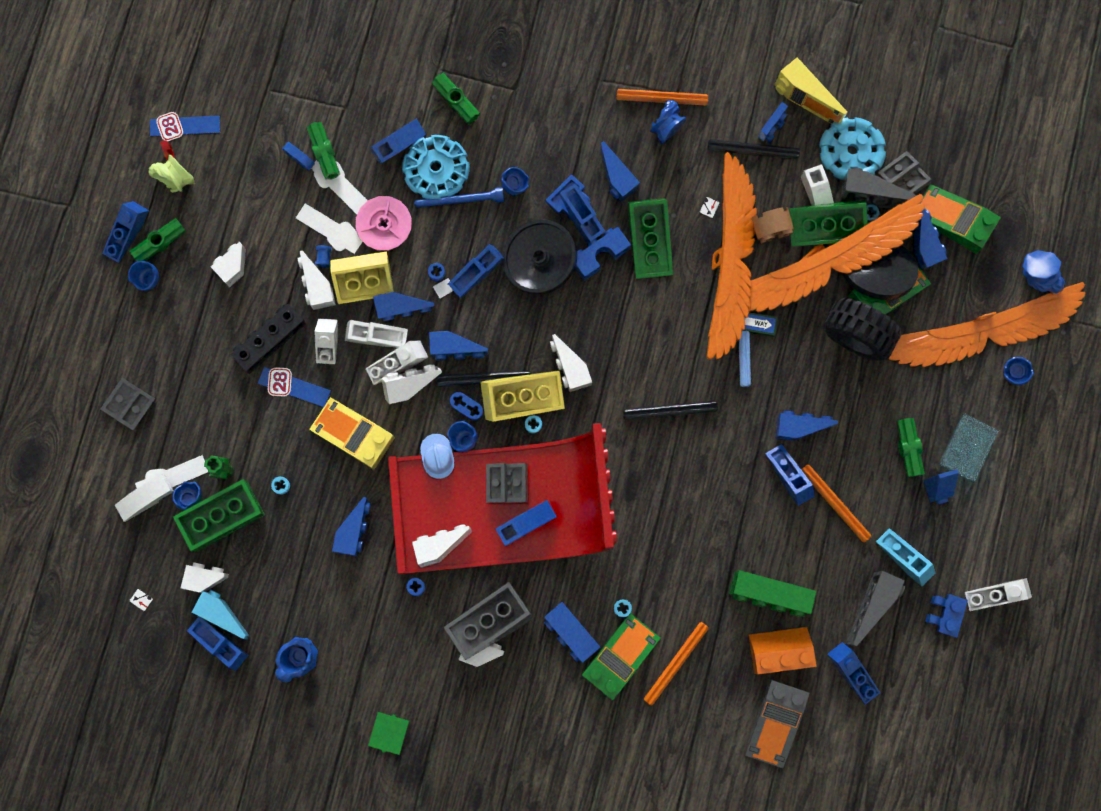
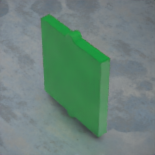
M378 712L368 746L380 749L383 753L387 751L400 755L409 720L398 718L395 714L391 716Z

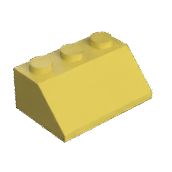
M387 252L331 260V276L338 304L373 299L375 295L394 292Z

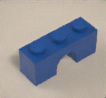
M618 227L614 230L610 228L603 234L601 239H594L588 244V248L583 251L582 249L577 251L575 269L585 281L600 271V265L595 258L598 253L608 252L616 260L630 250L631 244Z

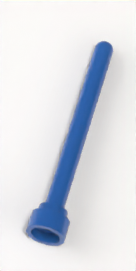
M503 187L495 188V190L486 193L441 197V199L415 200L414 205L415 207L482 200H492L500 203L504 202Z

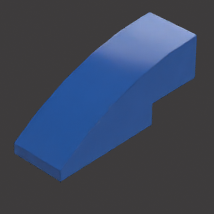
M576 183L560 193L571 219L587 244L605 232L595 216L597 214Z
M489 244L476 258L473 257L448 285L461 298L504 259L503 255L493 245Z
M200 616L187 630L212 655H215L232 670L236 671L249 656L220 630Z

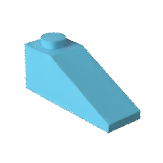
M890 528L876 541L904 572L919 585L923 586L935 574L933 564Z
M211 589L209 592L203 591L192 613L242 639H248L249 634L227 603L219 598L221 594Z

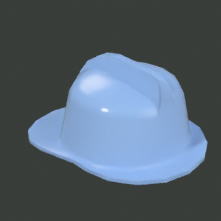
M441 434L427 436L421 444L424 468L431 477L443 479L449 476L454 468V457L450 442Z

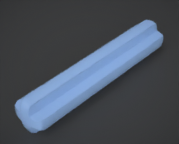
M742 331L741 339L739 340L741 387H749L751 385L749 331Z

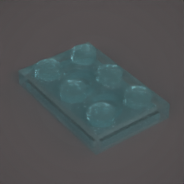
M965 413L962 414L938 465L949 471L958 469L959 476L975 482L999 430Z

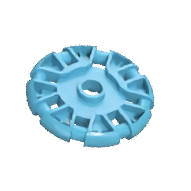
M847 117L841 123H832L831 127L824 131L819 144L821 148L820 158L824 167L830 170L834 177L844 180L848 169L861 168L863 171L874 175L877 169H881L886 157V151H884L886 143L879 129L876 130L869 121L857 117L854 119H848ZM848 127H854V131L848 132ZM866 131L871 135L869 138L864 134ZM835 133L839 135L838 139L834 137ZM853 146L856 148L857 153L850 154L847 148ZM829 148H833V153L829 152ZM871 148H877V152H871ZM837 161L842 164L840 168L835 165ZM867 161L871 164L870 167L865 165Z
M431 135L432 137H423L410 146V151L408 154H405L403 159L402 171L406 176V184L415 194L419 193L425 199H441V197H450L457 194L463 188L462 184L464 181H467L470 172V163L467 162L466 157L468 155L464 148L458 142L451 141L450 137L443 135ZM434 144L435 149L427 150L428 145ZM446 146L450 148L449 152L444 150ZM416 154H420L418 160L414 158ZM459 159L460 163L454 164L453 160ZM439 163L441 168L438 171H433L431 165ZM417 169L418 174L413 175L412 171ZM453 174L458 176L456 181L451 179ZM423 182L428 184L426 189L421 186ZM445 185L446 189L438 191V187Z

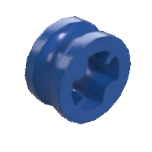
M433 263L429 266L428 274L430 279L437 282L445 277L443 265ZM434 268H438V270H440V269L442 270V271L439 272V274H440L439 276H436L435 274H434V275L431 274V273L434 272Z

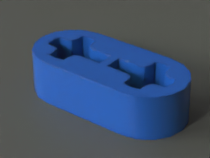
M287 142L282 148L285 154L307 171H310L315 165L311 158L290 142Z
M456 392L450 397L452 408L468 419L477 421L483 416L482 406L465 394ZM462 397V402L466 404L465 407L461 404L456 406L454 399ZM468 406L472 409L478 407L479 415L471 416V411L467 409Z

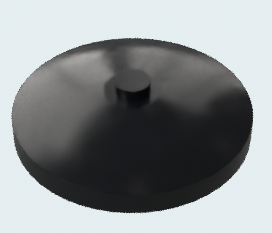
M551 220L530 221L517 228L508 238L503 250V268L508 279L520 290L538 295L550 293L563 286L573 274L577 263V247L571 234L562 225Z
M901 245L892 248V253L882 256V259L871 261V265L861 266L862 269L852 270V273L849 274L843 273V276L851 287L865 296L880 300H892L906 295L913 289L918 278V265L913 255Z

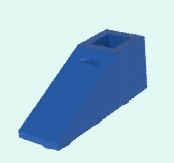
M416 118L369 148L380 164L425 136L426 133Z
M134 201L122 204L102 254L119 263L143 227L149 210Z
M925 208L921 212L923 217L916 222L919 223V226L915 228L913 253L921 269L928 268L947 259L946 248L940 243L938 230L933 227L931 214Z
M396 292L373 296L378 319L383 318V321L392 320L394 315L401 314L402 317L413 315L412 311L419 309L420 313L431 311V307L434 306L433 302Z
M450 331L429 332L431 358H435L437 361L446 360V357H454V359L460 360L465 359V356L484 358V355H488V348Z
M783 411L777 417L775 438L795 441L838 424V421L833 420V417L830 416L815 418L813 414L803 413L802 416L795 415V412Z
M366 497L362 498L336 531L332 552L358 556V552H362L363 541L360 540L362 533L365 534L367 522H364L365 515L369 514L371 503H368L369 499Z
M548 500L497 527L495 530L504 545L508 546L557 516Z
M842 642L827 654L836 669L865 705L880 694L877 686L854 651Z

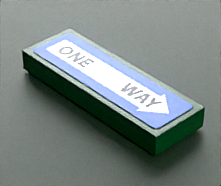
M749 312L748 318L745 319V329L742 331L774 337L778 317Z

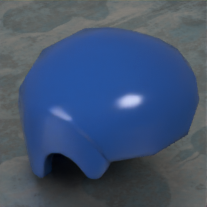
M511 167L503 172L501 186L506 193L520 195L529 187V177L522 169Z
M146 261L135 262L128 271L129 282L141 291L152 290L160 279L158 269Z
M1023 357L1011 358L1003 367L1004 377L1012 385H1024L1032 379L1034 374L1031 362Z
M465 421L454 423L447 432L450 446L460 453L468 452L476 445L478 439L477 432L473 426Z
M184 481L173 492V502L181 510H186L202 501V490L195 481L193 483Z

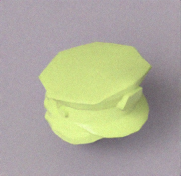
M169 155V159L165 164L159 162L152 164L148 171L152 178L158 179L166 184L167 188H171L170 191L172 193L182 192V188L187 184H195L193 176L172 155Z

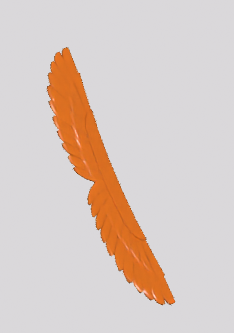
M728 152L724 155V173L722 174V247L714 252L712 259V269L715 270L720 267L708 335L707 359L709 360L714 356L716 359H719L723 356V353L727 355L730 347L731 349L735 347L736 340L741 339L742 330L745 329V319L748 318L749 298L751 297L749 289L751 287V272L741 259L750 255L754 249L752 246L755 242V238H753L755 229H753L754 226L751 218L757 214V209H753L755 195H753V184L749 185V174H745L743 164L740 165L739 160L735 156L732 159ZM719 254V260L716 264V257Z
M919 194L903 204L897 205L857 232L808 258L751 280V287H749L751 297L749 298L750 307H748V312L757 309V312H762L768 308L773 310L781 303L784 307L792 301L800 300L802 296L804 298L807 297L812 289L813 292H816L820 289L821 285L824 287L828 283L831 268L838 272L849 274L852 273V270L862 269L861 266H869L872 264L871 261H878L882 259V256L892 253L891 249L903 245V240L911 237V231L919 226V223L916 222L923 217L921 212L925 208V203H921L923 195Z
M1081 282L1066 287L1057 294L1051 292L1009 310L979 316L970 322L901 335L889 360H900L899 364L910 363V367H916L921 364L922 367H927L935 362V366H939L945 363H952L956 359L961 361L966 355L969 358L975 353H981L986 346L987 338H990L998 345L1007 346V344H1017V341L1026 342L1028 339L1048 334L1047 330L1057 329L1060 327L1059 324L1069 321L1070 318L1068 317L1077 312L1074 309L1082 304V301L1079 300L1084 298L1085 292L1080 291L1084 288L1085 284Z

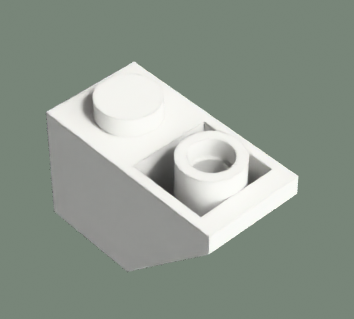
M240 242L231 245L227 250L228 252L216 258L211 266L228 287H231L244 275L246 249Z
M318 319L315 328L316 363L335 364L338 343V320Z
M193 562V566L186 565L181 588L202 593L227 579L229 574L223 573L224 569L212 567V570L204 569L205 565Z
M494 643L467 660H464L463 656L460 655L459 660L478 667L502 656L504 651L501 650L502 646Z

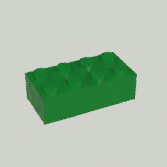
M242 479L173 516L190 551L196 553L265 516L248 481Z
M738 570L733 574L729 595H732L733 600L747 602V600H750L752 605L766 607V605H769L771 610L777 612L788 610L790 611L789 615L805 617V615L812 612L816 591Z

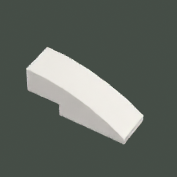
M350 320L347 322L345 341L399 348L406 343L408 329L373 322L364 323Z
M159 474L115 504V507L123 521L126 522L159 503V500L173 493L174 490L166 476Z

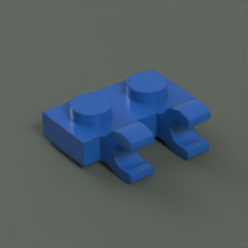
M782 102L760 131L758 138L762 141L766 139L767 143L770 144L774 138L773 134L775 131L781 129L784 125V119L788 115L785 113L788 108L786 104Z
M572 174L545 200L555 212L560 214L564 211L570 219L571 217L561 199L560 193L574 183L577 184L581 192L585 189V186ZM583 193V195L590 204L591 199L585 193Z
M947 594L946 599L932 595L930 603L943 607L941 617L927 614L925 622L937 625L936 632L957 638L968 600L951 594Z

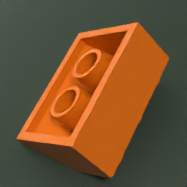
M807 627L749 635L754 674L817 667L814 647Z

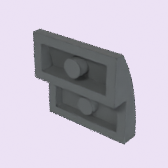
M907 151L878 172L880 178L913 194L918 193L931 183V178L919 167V162Z
M122 377L100 410L131 430H134L155 398Z
M486 464V503H528V464Z

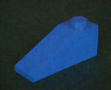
M603 141L600 151L611 189L610 193L615 199L619 198L623 202L639 189L640 182Z
M782 444L765 453L787 492L798 506L815 497L812 483Z
M958 469L938 474L923 481L930 503L935 501L937 505L949 502V497L954 496L959 474Z

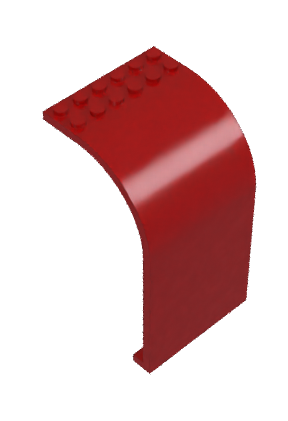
M596 423L592 425L590 432L569 439L532 445L472 450L462 453L452 452L454 468L450 475L443 479L433 478L426 473L421 455L398 458L396 456L388 457L398 574L560 559L612 550L614 544L617 543L616 531H612L611 525L615 522L614 510H610L609 505L613 502L612 489L608 490L607 486L611 478L610 469L605 467V463L608 461V450L603 448V443L606 441L605 428H601V423ZM527 463L528 503H486V464ZM548 500L557 517L512 544L505 546L495 529ZM459 525H466L471 528L472 533L441 562L425 567L418 565L412 543L417 541L418 537L428 535V537L435 536V533L441 530L449 532Z

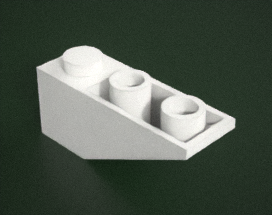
M819 165L804 170L801 179L811 205L834 203L823 166Z
M300 251L301 257L298 258L300 269L304 270V275L301 277L303 286L307 287L308 293L305 294L307 305H311L313 310L336 305L331 284L307 255Z
M555 334L552 335L553 341H550L553 353L557 352L559 359H556L558 369L563 370L564 377H562L564 387L568 388L569 392L591 386L592 380L587 365Z
M408 341L367 367L366 371L373 385L382 382V378L387 377V374H399L427 359L428 356L421 341Z
M426 365L421 370L408 369L402 374H387V377L382 378L385 400L389 404L409 400L441 374V369L435 365Z
M459 525L449 532L441 530L436 532L435 536L428 537V535L418 537L417 541L412 542L418 565L425 567L441 562L472 533L471 528L466 525Z
M1027 578L965 592L970 611L1026 600L1032 597Z

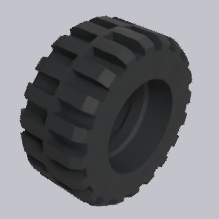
M842 298L837 300L823 323V331L831 340L850 352L874 361L882 362L889 359L901 337L899 325L894 320H891L889 316L881 313L878 309L872 308L870 305L854 301L853 299Z

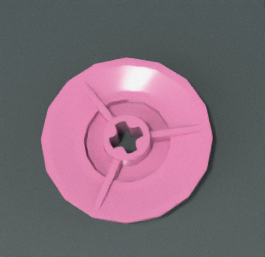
M378 196L368 200L360 208L356 216V230L359 238L368 247L376 250H391L399 247L407 239L411 231L412 218L408 208L400 200L390 196ZM382 221H384L385 223H387V227H386V228H384L383 226H381V222H382Z

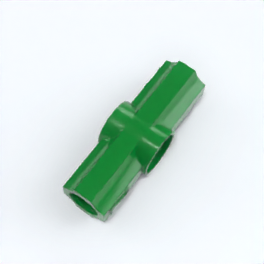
M444 73L435 77L432 85L448 102L450 108L454 109L468 125L476 121L480 116V112L464 96L463 91L457 88ZM454 96L460 97V100L453 101L451 99Z
M322 122L311 123L307 130L313 144L312 149L317 162L321 166L325 180L337 178L340 172L334 158L335 153L330 140L326 136Z
M175 218L158 231L150 232L147 239L131 249L130 253L136 261H147L156 253L165 251L168 245L186 233V230ZM162 238L160 244L154 245L156 239Z
M914 418L897 420L900 438L898 443L899 453L904 459L907 477L925 475L921 458L923 448L920 438L917 437Z
M210 456L209 459L205 460L204 467L207 468L210 477L228 479L234 474V468L231 467L230 459Z

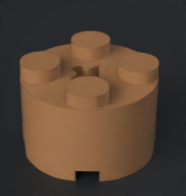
M788 207L762 213L763 217L760 218L757 215L751 218L757 240H760L761 244L772 241L771 239L776 236L779 239L788 237L794 230Z

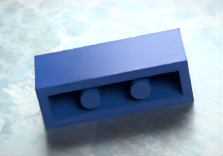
M563 602L544 617L546 619L544 624L551 632L553 630L559 635L557 640L563 647L568 645L572 650L569 654L576 662L580 660L583 663L600 648Z

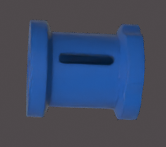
M316 246L317 261L314 265L320 268H330V252H332V247Z
M412 578L408 581L406 588L411 595L420 596L425 591L426 586L421 579ZM415 582L421 585V588L416 593L415 590L411 589Z

